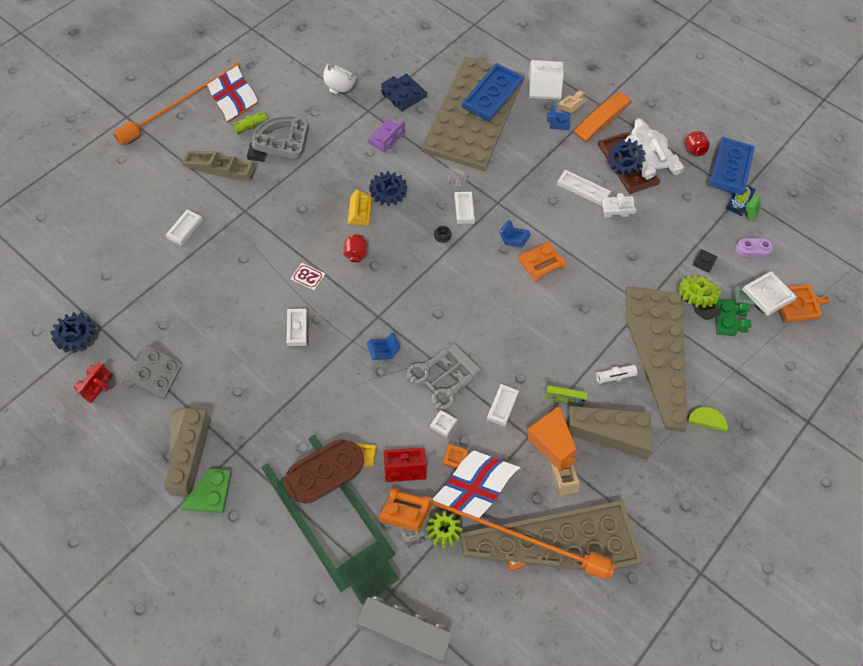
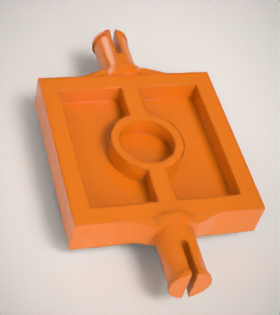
M810 284L788 286L797 298L795 301L779 309L784 323L818 320L823 316L820 304H828L830 302L828 296L817 297Z

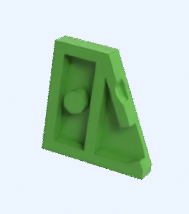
M208 469L183 502L182 510L224 514L231 471Z

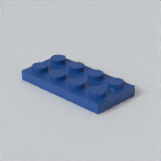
M496 63L462 102V108L490 122L522 84L524 76Z
M722 136L709 185L743 195L746 190L755 146Z

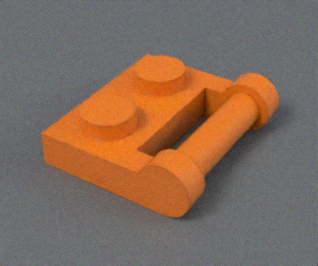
M549 241L518 257L519 262L535 282L540 280L542 276L567 266L565 259L560 257ZM551 261H554V263H552V264H550V265H548V266H546V267H544V268H542V269H540V270H537V269H536V268H538V267H540V266H543V265H545V264H547V263H549V262H551Z
M392 488L389 498L378 516L379 522L419 533L432 507L433 498L428 496L423 498L400 492V489ZM401 500L408 503L420 505L421 508L418 509L415 507L397 503V501Z

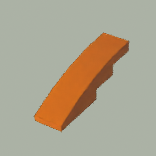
M619 91L591 113L574 130V134L587 143L596 133L599 134L607 124L610 125L632 103V100Z

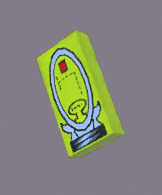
M550 385L547 387L544 400L579 407H583L587 399L586 392Z

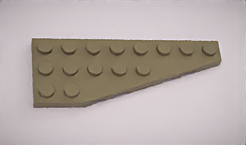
M627 287L626 324L632 333L631 338L633 343L636 344L638 357L646 379L650 382L651 392L658 404L657 409L665 430L685 432L687 430L683 296H680L678 292Z
M623 500L499 525L583 558L585 554L590 555L591 551L603 555L616 563L614 570L643 563ZM492 527L459 534L464 557L510 561L580 571L585 570L584 567H581V561Z

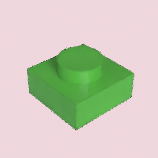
M753 195L750 202H747L745 211L748 214L749 220H755L760 212L761 196Z

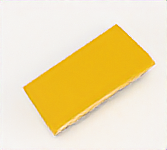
M356 190L351 195L348 224L369 225L372 201L369 194Z

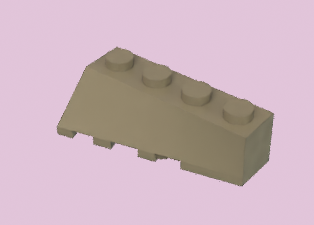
M184 408L170 413L169 470L164 485L169 495L188 497L193 490L210 424V418L205 410Z

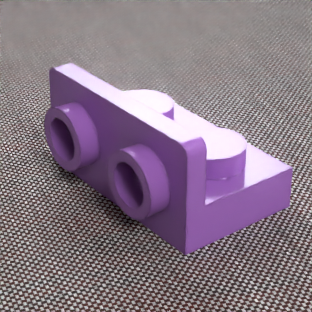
M388 119L368 138V143L385 152L394 145L398 138L404 135L405 122L401 120L397 124Z

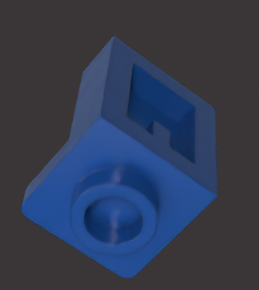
M552 106L551 112L547 114V122H550V129L569 130L570 113L556 112V106Z

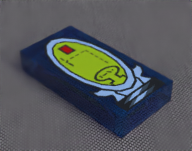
M746 185L744 194L734 193L726 209L742 216L747 202H750L756 189Z

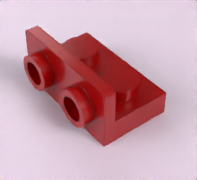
M425 448L383 450L385 482L426 480Z

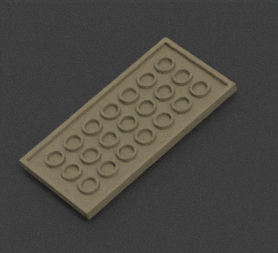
M465 56L426 136L421 152L485 172L522 84L489 122L462 108V102L494 64ZM514 71V72H516V73H518V74L524 76V79H525V74H524V73Z

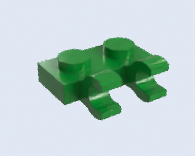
M718 299L715 305L721 308V315L715 316L716 335L736 336L738 332L748 333V328L752 327L751 320L743 319L737 321L736 315L746 317L747 312H750V304L742 303L735 305V300Z

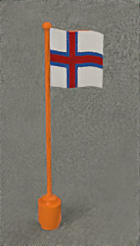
M236 62L228 70L140 124L129 121L117 128L113 135L120 145L130 143L140 136V127L205 87H208L213 100L223 112L226 123L256 105L257 98L244 80L239 70L240 64Z
M472 451L460 463L449 482L433 498L432 505L581 561V567L585 568L584 573L605 580V578L611 580L616 563L612 562L608 557L591 551L590 555L585 554L583 558L480 518L496 501L508 480L521 467L477 451Z

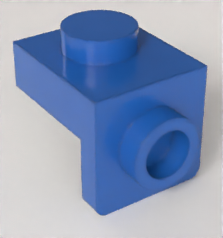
M507 220L500 230L504 244L523 248L531 236L529 230L514 228L510 220Z
M390 333L387 339H370L367 342L372 360L393 359L400 350V344L395 333Z

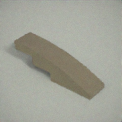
M188 150L181 163L185 167L201 172L250 180L256 167L253 162L238 161L235 156H220L217 151Z

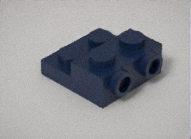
M407 73L398 79L393 76L381 83L382 95L388 98L393 106L397 107L401 112L427 97V92Z

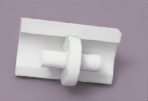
M618 193L617 197H606L601 200L605 218H611L617 214H620L622 217H628L629 214L636 213L633 196L624 197L623 193Z

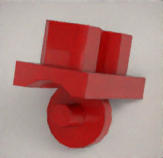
M100 362L96 366L90 365L86 370L88 376L85 380L78 381L74 385L76 392L89 403L93 402L101 390L107 392L110 389L107 382L113 374Z

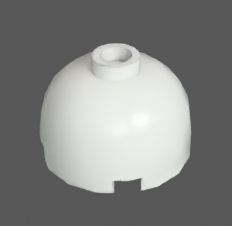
M326 64L323 79L330 88L329 91L338 94L339 92L345 93L351 90L357 76L351 77V72L336 65L334 68H331V64Z

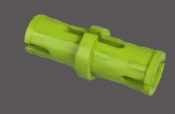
M261 111L233 123L232 127L236 134L247 129H254V126L265 122L267 117Z

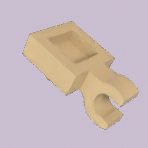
M579 90L574 96H567L558 103L559 109L568 113L574 112L586 102V99L582 98L585 92Z

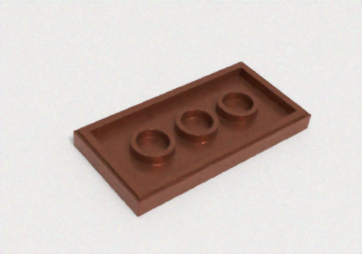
M628 132L598 141V146L607 160L610 159L608 158V153H612L610 147L615 148V142L621 144L622 139L625 140L630 135ZM639 167L637 168L638 173L632 171L631 176L629 173H626L625 176H622L621 172L617 174L629 194L659 185L660 183L657 175L646 180L642 176V171L639 170Z

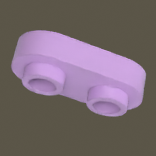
M743 238L736 245L737 253L743 257H767L773 250L772 243L767 239Z

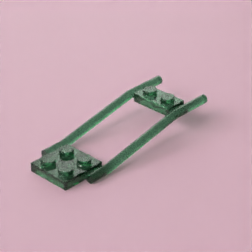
M315 435L308 438L315 451L323 448ZM268 463L261 467L341 593L350 587L363 606L368 597L372 598L379 595L400 580L388 560L396 556L395 552L347 483L340 488L370 530L376 542L336 568L287 494L284 485L285 477L279 481Z

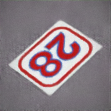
M301 263L291 277V280L315 290L325 273Z

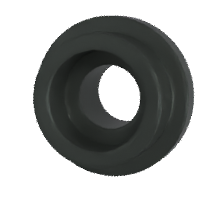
M439 226L434 231V238L440 243H446L452 237V233L447 226Z

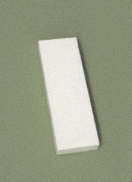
M567 170L563 172L557 182L558 186L602 206V198L609 197L611 194L610 190Z

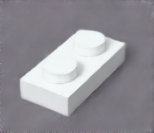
M287 309V346H307V309Z

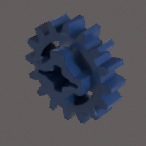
M631 138L628 139V142L622 139L621 144L615 142L616 147H610L612 153H608V158H610L608 163L611 170L615 169L616 174L621 172L622 176H625L626 173H629L631 176L632 171L638 173L637 168H643L642 162L646 161L644 157L646 153L643 150V145H638L637 140L632 143Z
M389 171L386 174L380 172V176L374 175V180H370L371 198L374 197V202L380 201V205L387 203V206H390V203L396 205L397 200L402 202V197H406V180H402V175L396 176V172L390 174Z
M75 312L70 317L65 314V319L63 320L58 318L59 324H53L55 330L50 332L53 336L51 339L59 350L63 349L65 353L69 349L72 353H75L76 349L82 352L83 346L90 347L88 342L95 341L93 335L97 334L96 326L89 316L85 317L83 313L77 316Z

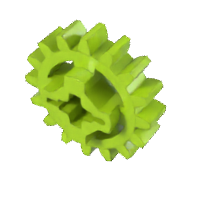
M693 275V278L687 276L686 279L683 278L678 289L680 291L679 295L683 296L682 300H688V304L693 303L696 307L702 305L703 308H706V305L712 307L713 303L716 304L721 294L719 291L720 287H716V282L711 283L710 278L706 279L703 276L698 278L696 275Z

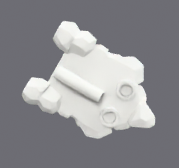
M638 118L635 121L632 135H629L625 142H628V139L631 138L632 143L637 140L638 145H643L646 161L642 162L643 168L639 167V170L642 171V176L646 180L651 179L656 175L657 169L669 168L673 175L682 173L684 166L679 161V157L673 155L671 150L668 149V140L664 134L652 130L642 119Z

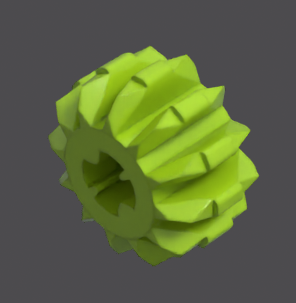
M443 511L442 517L436 512L434 514L435 519L429 518V526H426V532L429 533L427 539H435L433 542L434 546H437L439 542L442 543V549H445L446 543L453 547L454 541L460 540L458 534L462 533V528L458 527L461 521L459 519L453 521L455 514L452 513L447 517L446 511ZM443 526L444 529L447 527V533H444V530L440 532V527Z

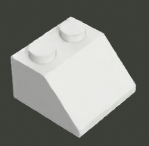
M531 60L528 73L529 98L561 100L563 62Z

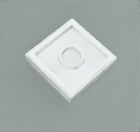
M772 271L745 285L742 289L767 316L790 304L797 298Z

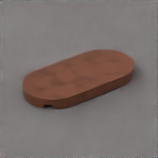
M340 439L296 462L288 469L285 476L284 485L287 494L296 502L303 504L312 503L356 478L364 465V455L361 448L352 441Z

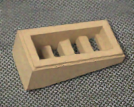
M550 462L559 496L578 493L580 482L574 465L560 472Z

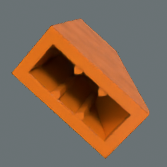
M559 407L527 429L528 441L560 472L566 467L570 468L576 462V447Z

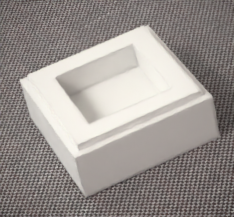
M440 410L430 424V428L447 438L458 419Z

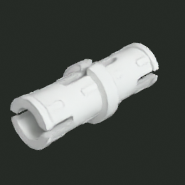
M634 364L620 368L617 366L612 367L611 370L597 372L596 379L599 384L610 381L619 382L621 379L637 376V368Z

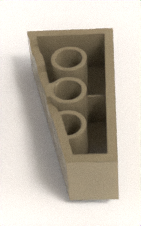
M570 406L566 414V424L571 436L589 442L601 443L604 447H613L622 450L621 452L626 454L632 453L645 460L653 451L651 413Z

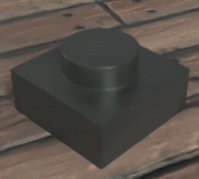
M250 142L247 159L265 162L267 153L255 150L252 147V142Z
M701 249L693 266L709 273L718 256Z
M714 303L712 307L706 305V308L699 305L698 307L695 306V313L701 318L709 320L715 316H720L721 308Z

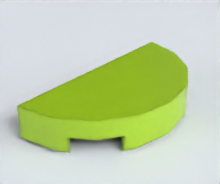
M711 407L695 409L687 420V423L722 432L728 430L727 421L718 410Z

